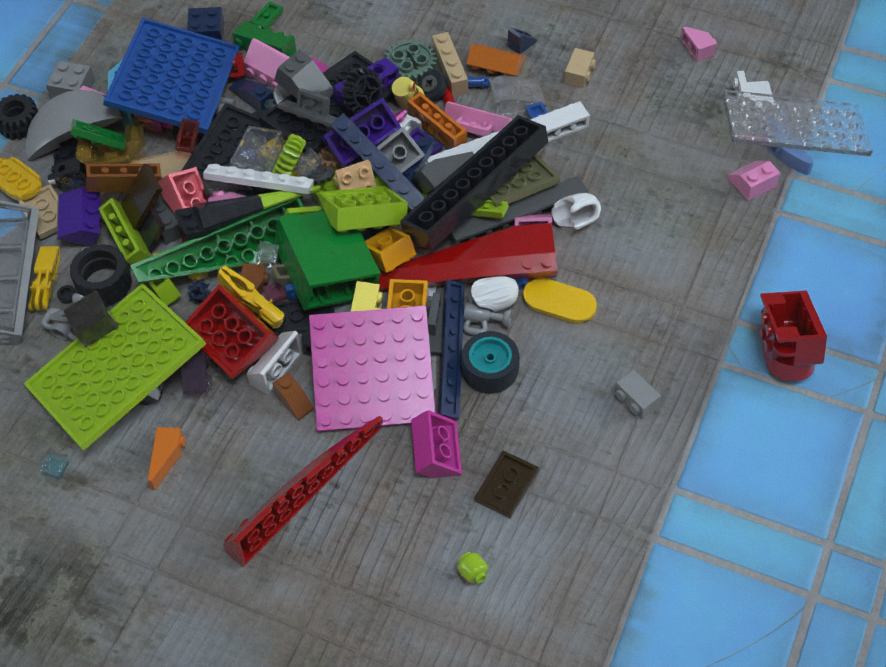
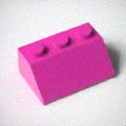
M429 410L413 418L411 422L416 473L429 478L461 475L462 468L457 422Z

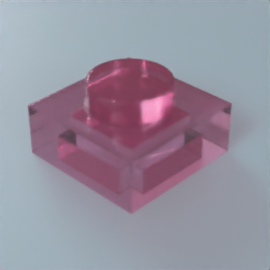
M278 282L263 287L268 301L273 299L272 303L288 299L284 287Z

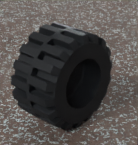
M11 94L6 98H1L0 133L6 138L10 137L12 140L16 138L19 140L23 137L27 138L30 123L38 113L34 100L25 94Z

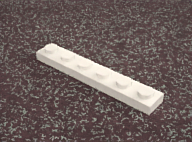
M209 164L203 172V177L206 180L309 194L314 186V179L304 176L295 177L288 174H275L269 171L261 172L253 169H240L234 166H220L219 164Z

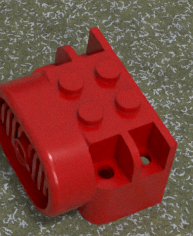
M807 290L760 293L764 308L761 311L762 327L759 334L760 339L763 340L762 348L768 370L775 377L785 381L794 382L809 378L815 370V365L824 363L827 334Z

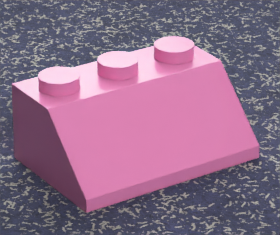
M253 38L244 59L245 73L274 90L278 84L274 81L277 69L290 57Z

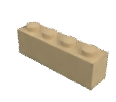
M449 33L433 35L432 47L434 52L437 53V62L442 74L447 79V85L450 87L453 97L467 94L468 78Z

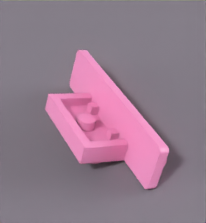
M449 101L445 106L446 114L465 128L467 133H474L478 137L487 136L492 131L498 132L512 121V118Z

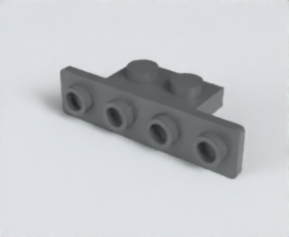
M303 88L298 90L297 103L286 100L277 104V108L282 109L283 112L296 114L299 118L310 119L313 123L324 124L327 128H331V124L337 119V117L329 115V97Z
M441 288L436 289L432 300H428L427 311H430L429 316H427L430 353L441 355L444 307V289Z

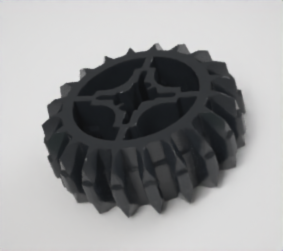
M365 67L349 71V75L345 76L346 82H342L344 88L340 89L343 92L341 98L345 99L343 104L353 114L358 113L374 101L380 99L381 95L384 94L382 91L384 85L381 84L383 79L379 78V74L374 72V70Z

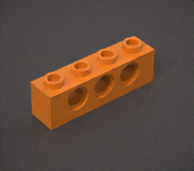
M421 92L407 101L408 115L419 119L422 122V127L448 149L467 143V130Z

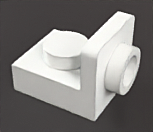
M408 114L399 123L408 134L417 127L422 130V122Z

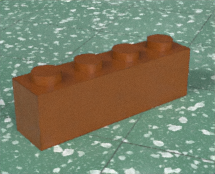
M144 163L149 164L157 180H161L160 163ZM86 164L87 192H127L143 164Z

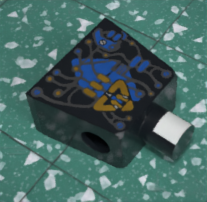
M76 157L57 163L54 174L48 175L49 184H58L63 192L81 187L86 188V164L83 159Z

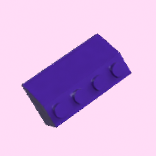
M383 98L374 101L349 118L374 145H377L402 128ZM333 129L321 136L330 153L342 166L358 157L352 148Z

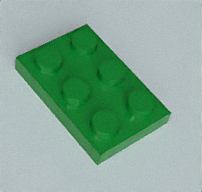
M76 119L72 120L71 135H74V138L84 140L85 138L91 140L96 145L105 144L110 149L119 151V149L124 150L126 145L125 134Z

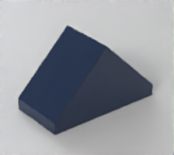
M512 27L508 29V47L518 54H522L537 41L536 38L526 31Z

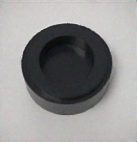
M70 285L62 286L57 291V297L61 303L70 304L76 290Z

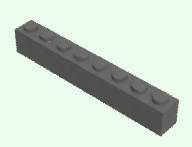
M579 176L568 178L552 187L508 204L509 207L503 219L470 215L448 237L454 246L515 226L516 217L550 214L552 216V208L557 201L577 193H588V189Z

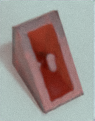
M182 118L175 151L193 154L197 147L200 121Z

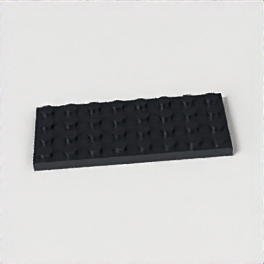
M354 51L323 72V75L333 87L345 80V76L349 75V71H354L355 68H367L374 63ZM392 85L382 90L384 94L381 95V98L385 102L394 97ZM291 94L281 101L289 100L297 103V98ZM333 96L330 98L329 115L337 118L343 113L348 118L354 115L351 111L346 110L337 103ZM277 105L259 116L261 124L285 141H287L291 134L298 135L306 140L302 153L309 158L326 146L321 136L332 129L325 127L321 123H313L310 119L299 118L296 114L283 112L282 109L277 108Z

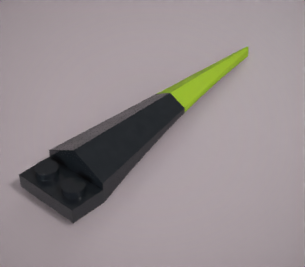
M314 186L309 194L320 191L321 186ZM279 191L193 204V207L175 210V218L185 240L204 237L232 222L263 209L307 194Z

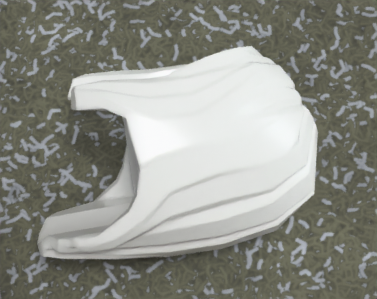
M577 193L564 197L554 204L551 212L552 219L559 226L572 227L578 230L599 218L601 205L594 195Z
M506 276L479 279L473 283L471 288V294L475 303L479 307L490 309L491 312H497L510 307L516 302L519 292L516 281Z

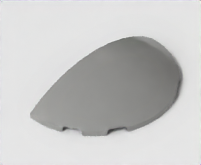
M73 90L62 93L43 105L31 121L26 138L27 159L31 161L60 147L59 143L74 136L71 135L73 119L103 128L122 119L121 112L118 109L104 106L103 101L105 97L94 91Z

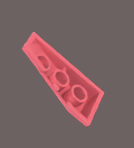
M196 167L168 174L158 181L163 189L161 194L174 214L175 210L193 207V204L206 202L202 192L204 185Z

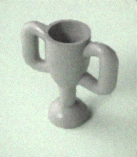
M74 293L72 296L73 306L71 308L87 306L89 300L81 294ZM50 308L41 321V325L44 328L49 329L55 337L61 340L69 338L74 341L89 328L88 323L55 321L54 324H48L51 320L50 314L61 311L57 308ZM82 325L77 334L74 335L72 333L74 326Z
M470 294L469 303H466L464 311L465 322L463 330L468 335L486 332L488 330L487 322L490 320L502 321L503 325L509 328L512 310H507L504 314L491 312L490 309L479 307L475 304L472 294ZM471 322L481 323L482 329L472 328L469 325Z

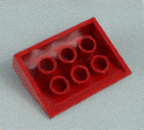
M219 284L185 322L206 342L202 349L232 379L264 355L279 339L228 288Z

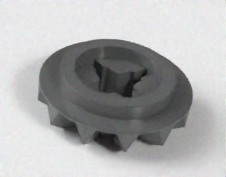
M328 167L315 168L306 175L307 178L314 179V185L326 183L335 176L334 170Z

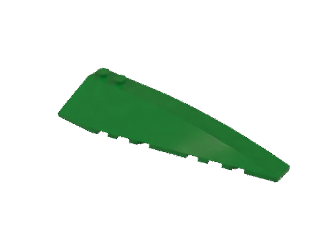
M299 197L279 203L232 222L204 237L194 238L130 265V268L137 282L142 283L220 270L223 266L235 268L243 266V263L259 264L281 260L274 245L278 219L285 216L287 208L304 206Z

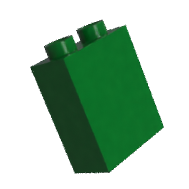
M324 208L318 212L308 214L289 213L278 219L274 245L304 310L353 301L357 281L378 284L381 273L360 231L352 229L344 233L338 232L330 225Z

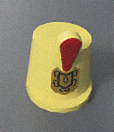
M400 77L392 85V92L398 106L402 109L408 110L407 101L419 92L425 96L423 90L408 77Z

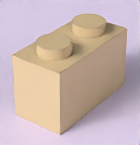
M578 48L574 49L565 70V84L584 88L586 82L590 81L591 70L595 69L596 60H594V52Z

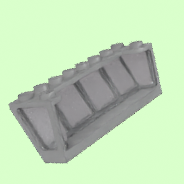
M1 200L0 345L19 344L22 336L39 208Z

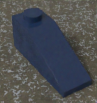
M241 78L228 87L231 92L257 111L269 110L275 106L273 92L262 83Z

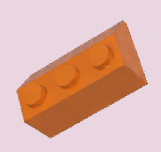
M471 44L467 64L471 65L472 69L481 70V68H485L488 73L497 74L498 71L502 72L505 77L513 78V75H519L526 55L480 44Z

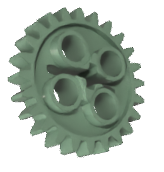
M410 38L409 42L403 39V43L397 41V45L391 44V48H387V53H384V57L399 67L398 78L408 77L417 83V80L425 72L437 69V53L434 52V48H430V44L425 45V41L419 43V39L415 42L412 41V38Z

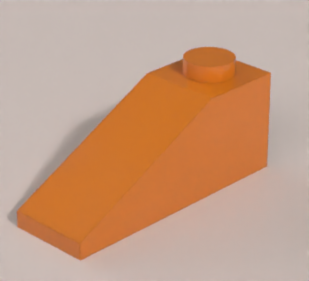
M156 428L147 480L151 490L157 489L181 456L182 447L186 446V436L183 435L181 428Z

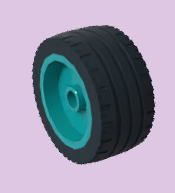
M486 331L474 335L465 343L461 354V369L464 379L473 389L483 393H498L504 391L515 382L520 368V355L517 345L509 336L495 331Z

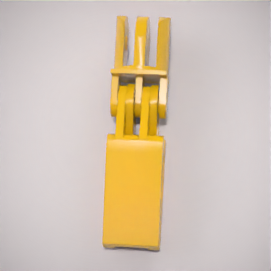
M40 246L34 266V274H37L35 281L32 282V286L29 287L31 296L28 309L30 311H35V308L37 311H42L43 309L47 311L49 300L53 299V281H56L61 255L59 246Z
M227 266L220 268L217 281L222 286L228 288L244 305L251 308L253 312H256L259 319L262 318L271 327L279 328L282 325L284 313L273 305V299L268 302L254 288L253 283Z

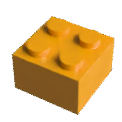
M388 227L365 241L378 269L386 273L393 271L398 265L408 262L410 258L416 255L410 235L392 227Z

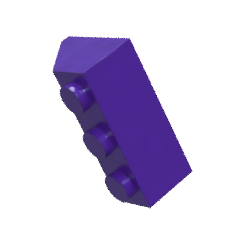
M81 187L58 195L57 240L88 246L94 245L99 236L100 192H87L86 188Z

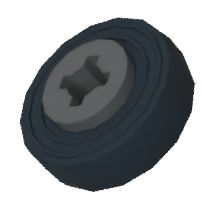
M430 70L421 76L418 86L430 101L440 99L446 92L447 79L441 72Z

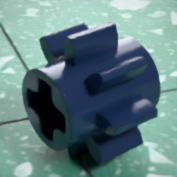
M194 279L192 281L193 286L187 287L190 290L188 297H193L195 302L199 299L204 301L207 298L205 295L211 293L208 290L210 283H204L203 279L198 283ZM198 287L200 288V291L202 292L201 294L198 293V292H199V291L197 290Z

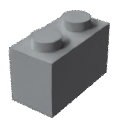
M635 370L616 383L615 394L620 401H624L629 406L631 412L638 415L641 419L659 407L661 395Z

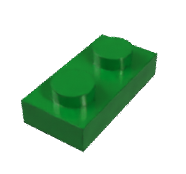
M269 1L250 23L260 25L265 30L281 15L283 7Z

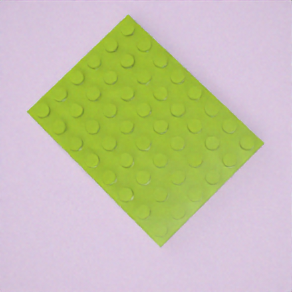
M142 283L29 378L24 385L84 451L203 348L206 342Z

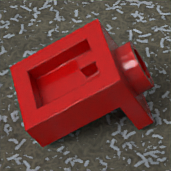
M243 52L236 53V58H233L234 69L237 68L238 70H231L229 78L241 79L243 78L242 76H245Z

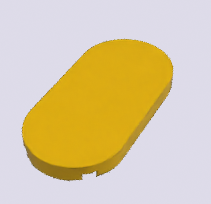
M10 157V159L0 158L1 191L14 200H27L40 192L43 182L39 174L15 157Z
M547 278L534 279L524 288V301L535 312L574 324L589 321L596 314V299L586 290Z

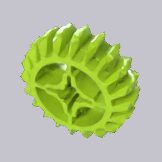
M291 134L279 155L272 173L291 175L305 147L306 140L298 135Z

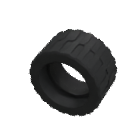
M100 244L87 247L73 258L72 264H70V276L77 293L87 298L89 302L99 300L103 306L112 305L122 300L131 288L132 277L126 259L119 249L111 245ZM98 270H115L114 274L104 281H87L90 275Z

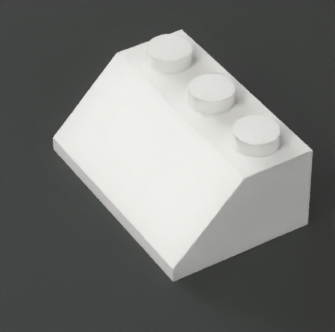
M296 331L281 333L278 336L279 339L248 370L249 385L267 395L271 393L274 389L272 383L286 374L302 354L299 335Z

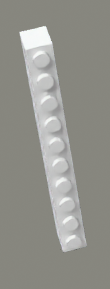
M579 101L530 120L546 126L548 142L589 127L590 115ZM493 132L490 135L477 138L452 149L444 150L441 153L430 156L427 161L430 163L434 159L471 151L475 154L498 132Z

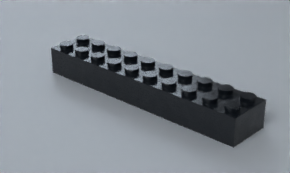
M517 115L400 220L403 233L410 235L413 242L433 250L548 144L546 126Z

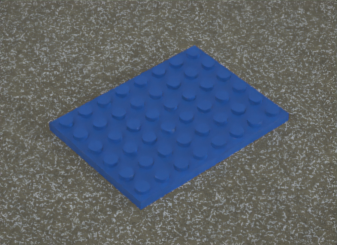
M142 17L104 98L103 105L205 134L208 132L229 74L234 65L233 58H236V53L239 52L240 46Z

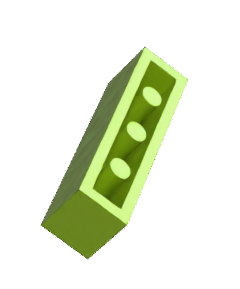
M111 198L99 208L126 262L134 264L152 256L138 229H133L120 202Z

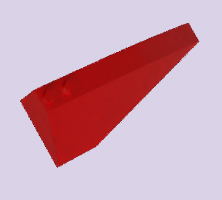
M552 223L513 226L411 259L387 273L379 270L381 273L378 284H380L379 291H389L390 279L428 281V287L445 286L447 279L464 284H473L479 279L506 276L514 280L520 278L557 277Z
M378 416L363 425L298 472L249 519H245L234 534L231 533L225 539L223 544L225 552L244 567L383 427L381 426L383 418Z

